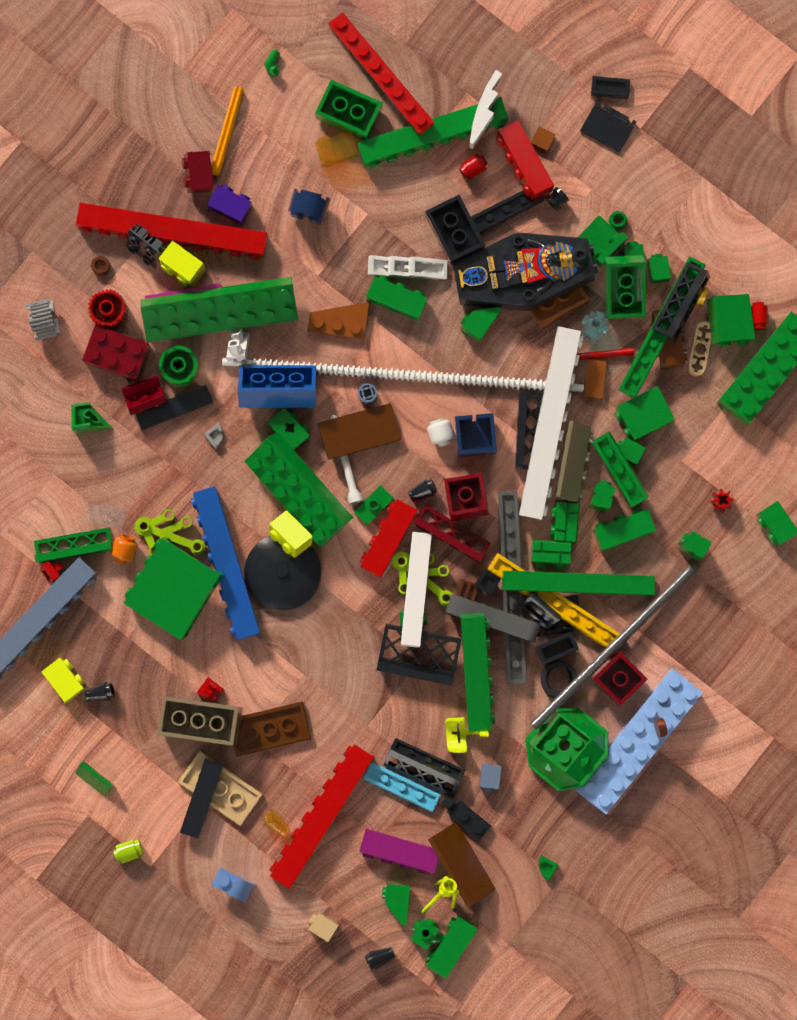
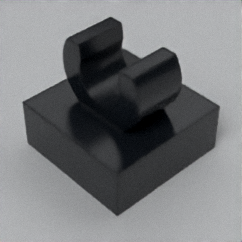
M484 569L475 586L491 595L501 579Z

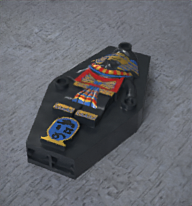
M521 232L512 234L453 263L460 305L488 308L500 307L502 309L520 311L535 310L595 280L598 268L597 263L592 261V256H594L593 244L589 245L588 238Z

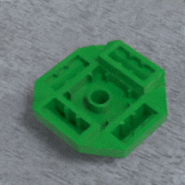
M578 707L558 708L537 730L533 728L525 738L529 768L559 792L583 788L609 758V732ZM570 743L569 749L563 751V745Z

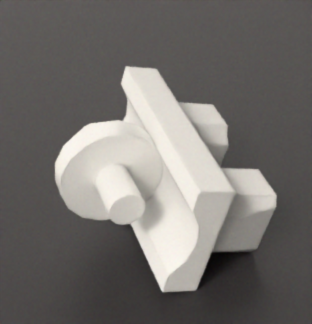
M243 329L230 331L226 356L228 362L234 359L240 362L248 358L249 332H243Z

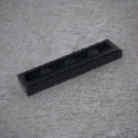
M522 190L471 216L479 234H482L544 202V198L541 196L531 201L530 197H527Z
M207 385L170 398L157 407H151L141 413H136V416L143 431L213 404V400Z
M209 759L204 760L180 833L199 839L224 766L223 764Z

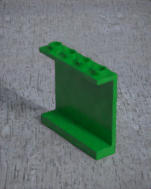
M163 537L156 541L153 546L155 549L153 554L146 558L144 569L142 572L139 571L134 578V586L130 587L125 593L124 597L126 599L124 604L179 640H183L188 636L225 573L220 570H212L170 543V538Z

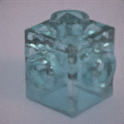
M591 311L590 315L586 314L581 322V325L584 326L581 330V335L598 342L600 336H605L610 327L607 325L608 319H606V315L599 311ZM596 323L598 327H594L592 324Z

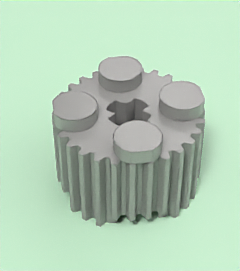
M44 299L25 304L26 310L31 311L28 315L31 330L37 333V335H34L35 341L58 336L61 328L58 318L54 319L53 316L56 311L53 300Z

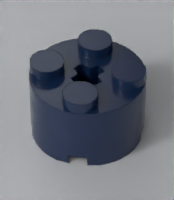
M294 189L288 209L291 212L290 215L300 220L306 217L309 218L308 220L311 223L321 225V222L325 221L331 199L326 197V200H324V198H321V194L302 189L298 193L299 191Z

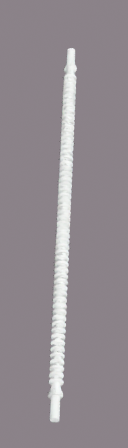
M226 358L222 359V365L237 367L239 365H312L311 362L300 364L299 361L297 363H294V361L289 363L288 360L284 363L283 360L281 362H278V360L273 362L272 359L270 361H267V359L264 361L259 359L257 361L256 358L253 360L246 358V360L240 362L237 359L229 362ZM322 363L316 365V372L319 375L321 373H324V375H327V373L332 375L334 373L336 376L338 374H341V376L346 374L347 377L349 375H352V377L357 375L358 378L360 376H363V378L365 376H368V378L373 376L374 379L376 377H379V379L385 377V380L387 378L391 380L393 378H396V380L401 378L402 381L404 379H407V381L412 379L413 382L415 380H418V382L423 380L424 383L428 380L429 383L431 381H434V383L440 381V384L442 382L446 384L451 382L452 385L455 382L457 385L459 383H462V385L467 383L468 386L470 384H473V386L478 384L479 387L483 384L484 387L486 385L490 387L494 385L495 388L497 386L501 388L506 386L507 389L508 387L512 389L514 387H517V389L522 387L523 390L525 388H528V390L533 388L534 391L536 389H539V391L545 389L546 380L542 382V379L540 381H537V379H534V381L529 379L527 381L525 378L523 380H520V378L515 380L514 377L512 379H509V377L504 379L503 376L499 379L498 376L496 378H493V376L488 378L487 375L485 377L481 375L476 377L475 374L474 376L470 374L468 376H465V374L460 376L459 373L457 375H454V373L449 375L448 372L446 374H443V372L440 374L435 372L433 374L432 371L421 373L420 370L419 372H415V370L410 372L409 369L405 372L404 369L402 371H399V369L394 371L393 368L391 370H388V368L383 370L382 367L378 370L377 367L366 369L365 366L363 368H360V366L355 368L354 365L352 367H349V365L347 367H344V365L339 367L338 364L336 366H333V364L327 366V363L325 365H322ZM573 384L569 387V391L583 392L584 390L583 384Z

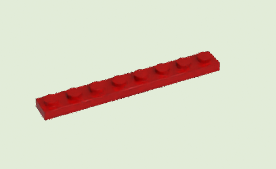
M343 12L328 23L331 30L419 136L435 125L431 117Z

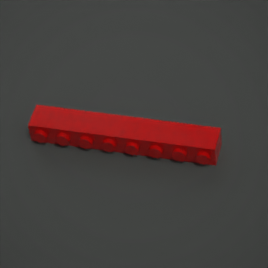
M355 744L353 747L348 746L343 754L346 757L343 763H337L332 771L336 774L332 780L327 779L322 787L325 791L321 796L317 795L312 802L314 808L311 813L308 811L305 813L301 820L303 822L302 827L294 830L291 835L293 841L290 845L286 844L280 852L282 858L279 862L275 860L269 870L272 872L270 877L288 889L291 888L374 758V756Z

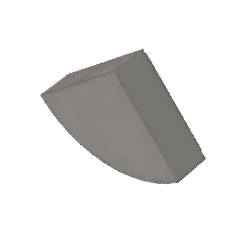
M219 422L204 434L216 450L223 440V430Z

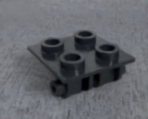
M136 224L128 231L126 247L132 254H137L142 258L146 265L156 269L159 253L162 254L166 247L159 239H155V236L148 240L151 233L141 225L138 226Z

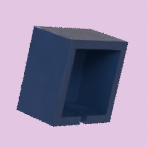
M493 413L477 414L475 417L476 421H472V415L455 416L458 457L497 453Z

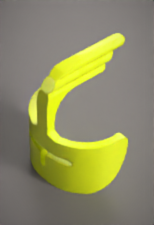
M465 717L447 718L445 720L447 749L450 752H467V735L478 734L480 737H489L488 731L469 732L465 728ZM457 723H459L460 743H458L457 734H452V732H457Z

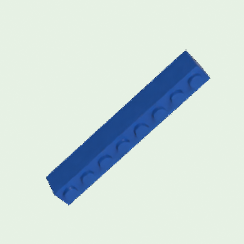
M213 486L194 492V498H191L194 510L198 509L200 515L197 517L199 527L204 528L205 534L202 537L205 546L209 545L211 551L208 553L210 563L215 564L216 570L225 573L220 581L222 589L219 590L222 601L226 600L227 608L224 609L227 619H231L233 626L230 627L233 638L237 637V640L240 641L261 634L217 489Z

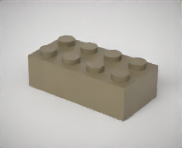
M163 696L157 735L238 746L243 707Z

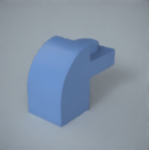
M220 867L211 884L243 902L248 901L256 886L255 883L240 875L237 876Z

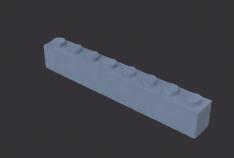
M78 557L0 639V681L3 678L1 675L6 670L10 671L16 665L15 660L19 656L23 657L30 650L28 647L33 642L37 643L43 637L42 632L46 628L50 629L57 622L55 620L59 614H65L70 608L69 604L73 600L77 601L83 595L82 590L86 586L90 587L97 580L95 577L98 574L82 558Z

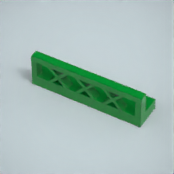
M610 431L592 441L631 507L637 506L649 498L648 493Z
M110 527L35 540V562L40 564L48 561L111 551L113 543ZM106 532L108 542L97 543L95 541L97 535ZM83 536L90 540L86 546L79 547L75 544ZM61 540H67L71 543L68 549L63 550L57 548V545ZM48 543L52 546L50 552L40 554L39 544Z

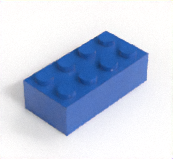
M239 365V408H316V365Z

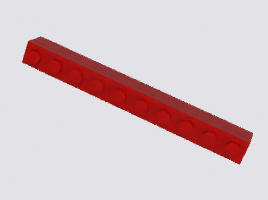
M79 203L76 226L84 233L96 231L103 236L115 234L118 235V238L127 239L129 229H132L137 224L151 233L148 240L155 236V239H159L164 245L174 241L182 248L190 246L196 251L208 249L215 254L227 252L233 257L246 255L252 260H259L265 257L268 240L267 232Z

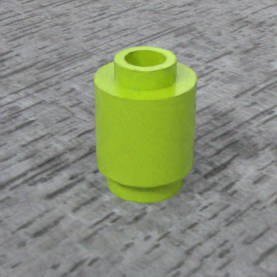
M132 839L116 845V850H113L116 861H120L122 864L140 858V855L144 854L139 839Z

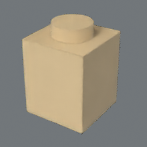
M321 912L318 915L313 914L307 923L310 925L309 931L329 942L339 926L338 923Z

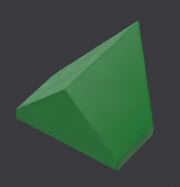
M90 402L71 405V428L75 434L114 429L91 406Z

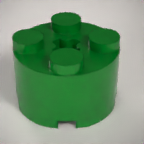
M174 346L163 352L160 357V372L169 384L176 387L189 386L197 378L199 363L189 348ZM182 363L183 368L177 370L175 365Z

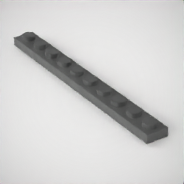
M517 491L498 492L501 555L521 568ZM503 591V611L523 618V609L519 607L523 601L522 593L519 591ZM505 633L507 684L527 683L525 640Z

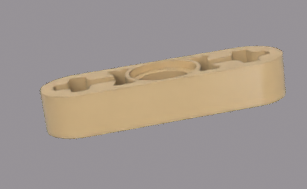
M706 321L700 322L694 333L688 362V372L694 377L702 375L706 369L712 340L710 323ZM706 326V330L709 333L705 334L704 340H697V338L700 339L702 336V331H699V329ZM697 344L705 346L706 351L704 354H698L695 351ZM697 358H704V361L701 359L699 361V367H702V370L699 369L698 372H694L695 369L692 366L696 364Z

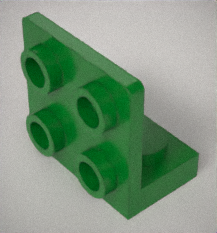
M597 216L577 238H588L589 245L593 244L594 256H592V261L596 262L597 266L601 268L605 264V257H612L627 241L628 236L624 232L619 234L601 216Z

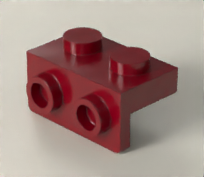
M156 375L121 389L130 415L141 413L146 409L157 407L166 402L163 389Z

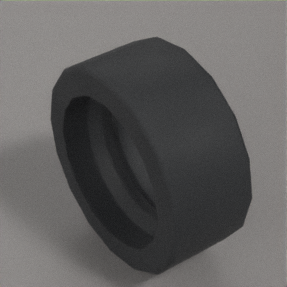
M552 662L541 673L540 681L542 688L552 697H557L562 692L552 689L548 684V675L553 669L562 668L566 670L570 675V683L577 677L575 669L566 662Z

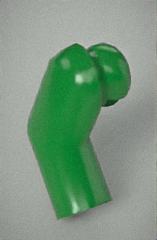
M275 49L271 50L264 62L267 74L271 77H276L280 73V69L276 64L280 52Z

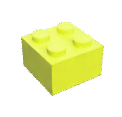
M174 241L169 244L159 258L162 270L171 277L175 275L178 282L186 288L188 285L194 288L206 272L203 262Z

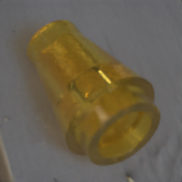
M271 809L262 818L264 825L281 837H284L290 831V828L286 825L278 811Z

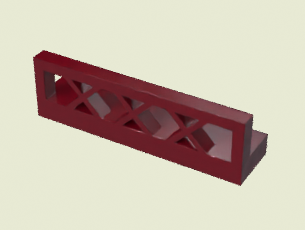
M426 504L413 522L415 526L432 534V536L478 563L491 544ZM426 510L434 515V522L428 523L422 519ZM448 522L451 531L445 533L440 530L438 523ZM463 531L466 533L468 541L460 542L455 538L454 533ZM480 541L485 544L481 553L472 549V542Z

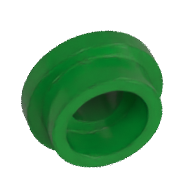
M615 211L609 216L608 223L615 230H622L627 225V216L621 211ZM619 218L621 223L616 224L614 219Z

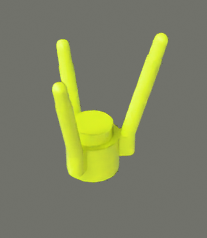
M445 876L434 883L435 886L440 885L439 892L425 906L422 913H425L441 896H452L451 908H455L459 890L457 889L456 882Z

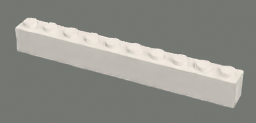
M558 326L519 509L520 516L542 520V516L546 517L548 505H545L546 497L550 498L552 487L549 486L550 479H554L556 468L553 467L554 460H558L560 449H557V444L563 438L564 430H561L562 422L566 423L568 412L565 411V406L570 403L572 393L569 392V387L574 384L576 375L572 372L574 366H577L579 361V355H576L577 348H581L583 336H580L581 331Z

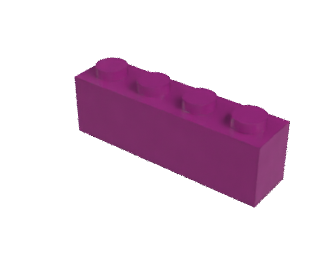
M367 828L359 851L363 853V857L374 859V856L380 857L383 863L392 865L393 862L400 863L401 868L411 870V867L418 868V872L425 875H430V872L435 873L439 859L432 847Z

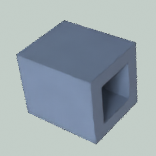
M481 764L479 787H483V791L494 792V789H499L501 766Z

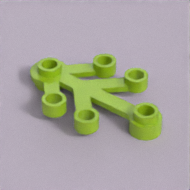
M170 509L165 510L162 515L153 519L141 517L135 522V531L145 537L150 555H152L151 550L155 544L152 534L159 536L160 539L168 537L170 541L190 548L191 552L195 555H202L206 550L202 540L196 539L191 541L173 534L178 530L192 526L193 521L188 516L163 529L155 526L164 521L174 520L175 513ZM171 512L172 518L167 519L166 513ZM185 519L190 520V524L188 526H185L183 524V521ZM147 523V529L142 530L141 524ZM197 543L201 545V549L198 551L194 549V545Z
M398 552L392 558L393 567L399 571L400 585L398 590L401 594H406V592L401 591L400 587L402 585L407 586L406 571L409 569L410 556L405 552ZM431 553L432 561L429 562V565L434 562V555ZM404 558L405 564L400 565L398 559ZM441 565L439 568L428 569L427 577L438 575L446 577L449 574V568L446 565ZM443 567L447 569V573L444 575L440 573V569ZM427 578L426 587L438 596L441 605L447 606L449 601H443L442 597L445 594L450 597L452 593L448 590L443 591Z

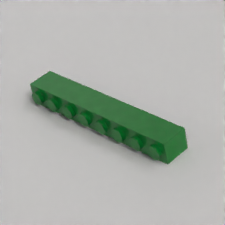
M498 97L491 107L490 111L494 113V117L484 133L489 128L495 127V129L505 126V123H508V115L502 97ZM478 104L432 118L435 125L420 136L410 125L357 142L364 168H376L380 165L379 163L385 161L391 163L404 155L405 157L415 155L417 151H429L434 148L433 146L439 144L445 146L450 144L451 140L458 138L459 140H464L470 137Z

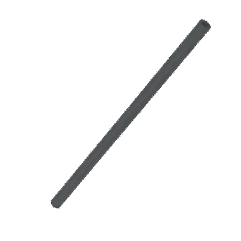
M692 562L530 724L537 730L699 570L698 566Z

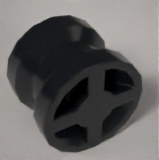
M558 187L553 189L551 195L545 197L548 204L556 211L561 209L563 203L569 201L566 194Z

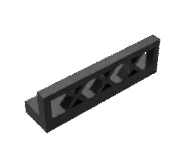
M687 262L652 327L653 331L666 336L668 341L676 343L710 279L707 270ZM690 269L699 272L695 279L687 280L686 275ZM687 286L689 290L687 295L679 297L677 293L679 288ZM678 302L680 306L678 312L670 314V305ZM669 319L671 325L668 331L659 328L662 321Z
M520 391L518 401L515 469L528 470L529 465H523L524 456L528 453L531 454L532 447L529 449L526 446L525 437L529 434L535 437L532 431L537 427L542 403V394L527 393L528 391ZM535 397L538 399L537 407L531 411L527 407V398ZM530 415L536 420V426L531 430L526 425V419Z
M395 738L383 766L451 797H454L466 771ZM391 756L398 759L400 764L389 761ZM408 767H416L418 772L410 771ZM431 774L436 780H430L426 775ZM448 782L455 786L452 790L445 787L443 783Z

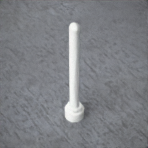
M332 415L330 419L337 418V416ZM348 455L342 456L340 458L349 488L348 503L352 505L363 502L362 493L356 488Z

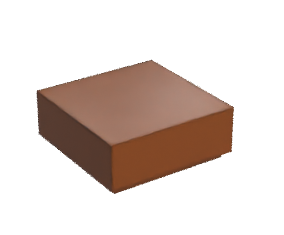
M539 126L531 140V144L547 152L556 134Z

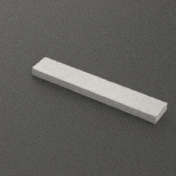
M412 532L401 646L420 648L432 534Z

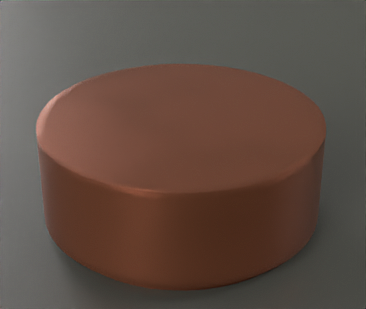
M97 256L92 260L91 269L96 275L104 276L110 271L111 265L106 257Z
M662 717L654 719L657 737H666L667 727L665 720Z

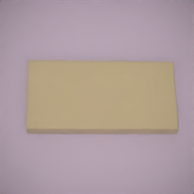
M200 750L178 780L180 785L192 793L194 792L204 760L209 759L216 762ZM223 767L210 806L241 827L263 794Z

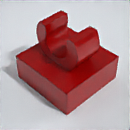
M48 561L42 565L40 571L49 584L52 585L60 577L58 573L64 567L60 561L53 566Z
M208 677L197 693L209 703H213L223 691V688Z

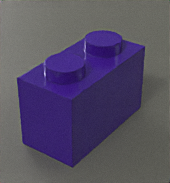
M217 185L207 204L208 208L243 225L253 206L250 198L241 193L240 195L233 193L234 190L226 185H223V187Z

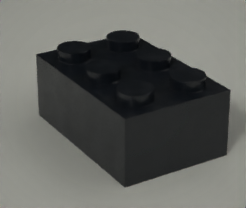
M460 195L425 211V217L450 266L454 262L485 248V244Z

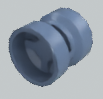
M369 383L361 385L358 390L360 402L365 405H371L376 401L377 390L375 386Z

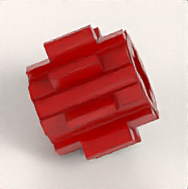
M720 489L718 494L712 493L714 500H711L710 503L715 505L714 511L720 509L724 513L726 508H732L730 502L734 501V498H730V491L724 493ZM724 497V498H725L724 502H725L726 504L723 503L722 505H720V504H719V501H720V500H719L718 498Z

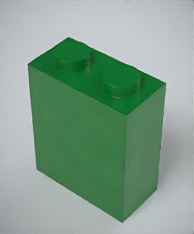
M749 294L713 296L707 300L712 345L729 347L731 344L737 343V346H745L755 339Z
M658 386L636 396L635 399L632 398L617 406L614 413L619 423L622 422L625 427L623 430L625 436L634 442L675 420Z

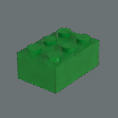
M331 79L315 112V117L317 120L359 139L366 140L369 139L380 116L383 102Z
M643 255L605 257V313L608 319L646 317V261Z

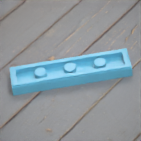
M372 761L363 778L432 813L441 797L440 794Z

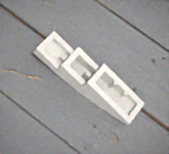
M495 70L488 82L476 110L469 146L472 149L494 117V113L490 111L498 98V93L494 89L502 79V73Z
M370 255L368 257V275L446 280L448 260L413 256L407 258Z

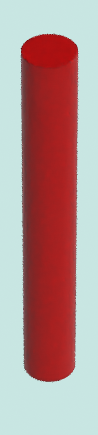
M634 349L576 353V355H579V361L633 356Z

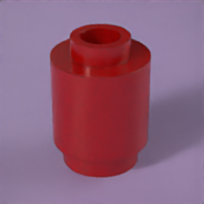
M476 154L463 162L462 166L459 167V171L466 181L468 179L472 180L487 170L486 166L488 163L483 155L479 156Z
M754 302L751 306L754 330H766L769 324L768 306L764 305V302Z

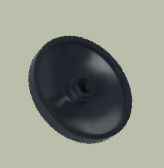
M268 536L258 542L250 551L245 563L244 576L248 590L259 603L270 609L287 611L304 605L316 593L321 580V564L312 546L294 558L291 554L285 553L278 541H274Z

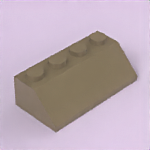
M571 420L567 425L554 500L568 503H578V500H582L584 489L580 488L581 481H585L587 470H584V464L589 462L590 451H587L588 443L592 444L594 434L590 432V426Z

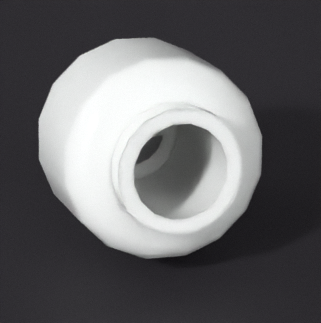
M444 417L429 422L430 426L427 427V432L431 443L439 444L440 447L450 444V439L455 436L451 422L444 420Z

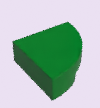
M541 855L539 870L542 876L547 881H550L558 864Z

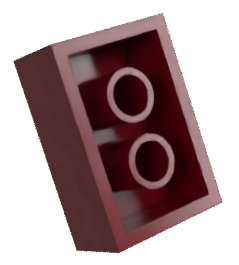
M95 325L82 361L92 367L139 382L152 347L149 343Z

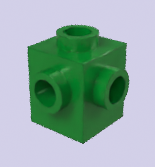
M428 917L426 920L422 918L420 922L416 921L411 929L414 933L410 940L428 950L431 943L435 944L440 936L437 933L439 928L436 927L438 923ZM426 929L429 931V934L423 935L422 931Z

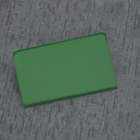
M86 762L79 764L76 774L103 796H106L114 784Z

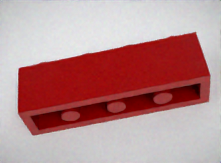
M516 121L499 129L496 142L500 148H503L508 164H512L516 179L522 182L525 195L529 196L531 201L552 192L554 183L520 122Z
M399 499L395 503L391 502L387 509V512H389L387 519L383 518L378 526V529H380L378 535H373L368 544L371 546L369 552H364L359 561L362 563L360 566L362 569L379 578H382L418 512L417 509Z

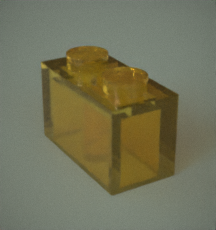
M340 132L332 138L325 136L315 142L322 168L358 158L352 132Z

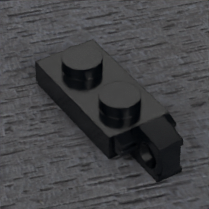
M447 796L442 800V803L449 808L447 810L449 816L478 841L491 827L489 823L462 801L456 799L453 802Z

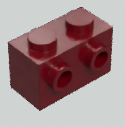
M210 151L187 152L184 158H182V168L186 172V176L183 179L184 187L187 188L188 193L210 192L213 189Z

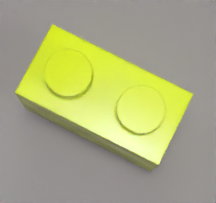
M287 510L269 524V535L272 540L278 541L285 553L291 554L294 558L312 545L313 536Z
M58 658L45 668L42 673L62 700L68 703L86 689L83 686L85 681L79 674L75 675L71 669L74 667L68 659Z

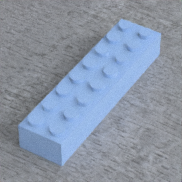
M671 668L609 745V758L585 787L574 790L604 814H607L703 692ZM662 717L666 723L667 735L666 737L658 738L654 727V719Z

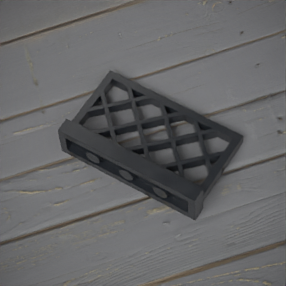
M386 623L377 671L452 686L462 639L422 631L421 636L425 637L421 638V643L427 652L418 657L413 650L414 647L407 646V649L401 653L398 652L394 644L399 642L401 637L392 642L387 635L388 630L391 629L396 630L402 636V626ZM428 638H435L438 645L429 649L424 641ZM447 642L457 643L456 650L448 653L443 645ZM392 647L397 655L393 658L383 657L384 650ZM441 647L446 656L437 661L432 652ZM411 651L416 659L412 662H405L402 655ZM429 654L435 663L430 666H424L421 659ZM448 658L452 663L451 671L442 669L439 663Z

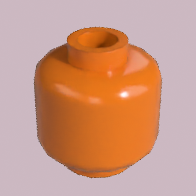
M121 534L114 539L111 555L115 558L116 562L121 564L133 561L138 543L134 537Z

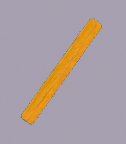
M235 86L212 162V176L215 177L220 176L244 93L243 88Z

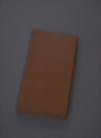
M391 403L322 421L317 424L328 460L397 442L402 439Z
M303 701L243 715L238 746H234L236 757L312 739Z
M457 822L428 839L449 877L456 882L459 894L467 907L472 906L496 889Z

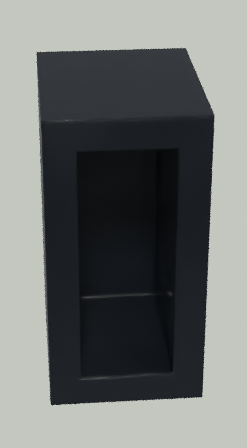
M568 632L535 647L542 666L579 649L572 632Z

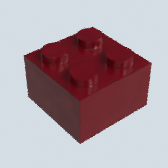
M482 473L444 479L449 516L452 521L490 515L485 480Z
M620 651L591 680L620 707L648 679Z

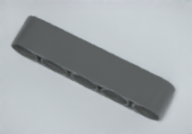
M451 594L445 611L457 617H460V614L484 612L485 618L489 620V628L533 643L536 641L541 626L539 623Z

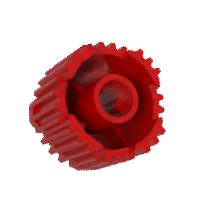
M106 289V291H98V294L95 293L94 296H91L92 299H89L90 303H88V313L96 325L109 330H115L122 326L121 323H125L124 320L128 316V306L118 292ZM109 306H111L112 310L106 313L104 310L105 307L108 308Z

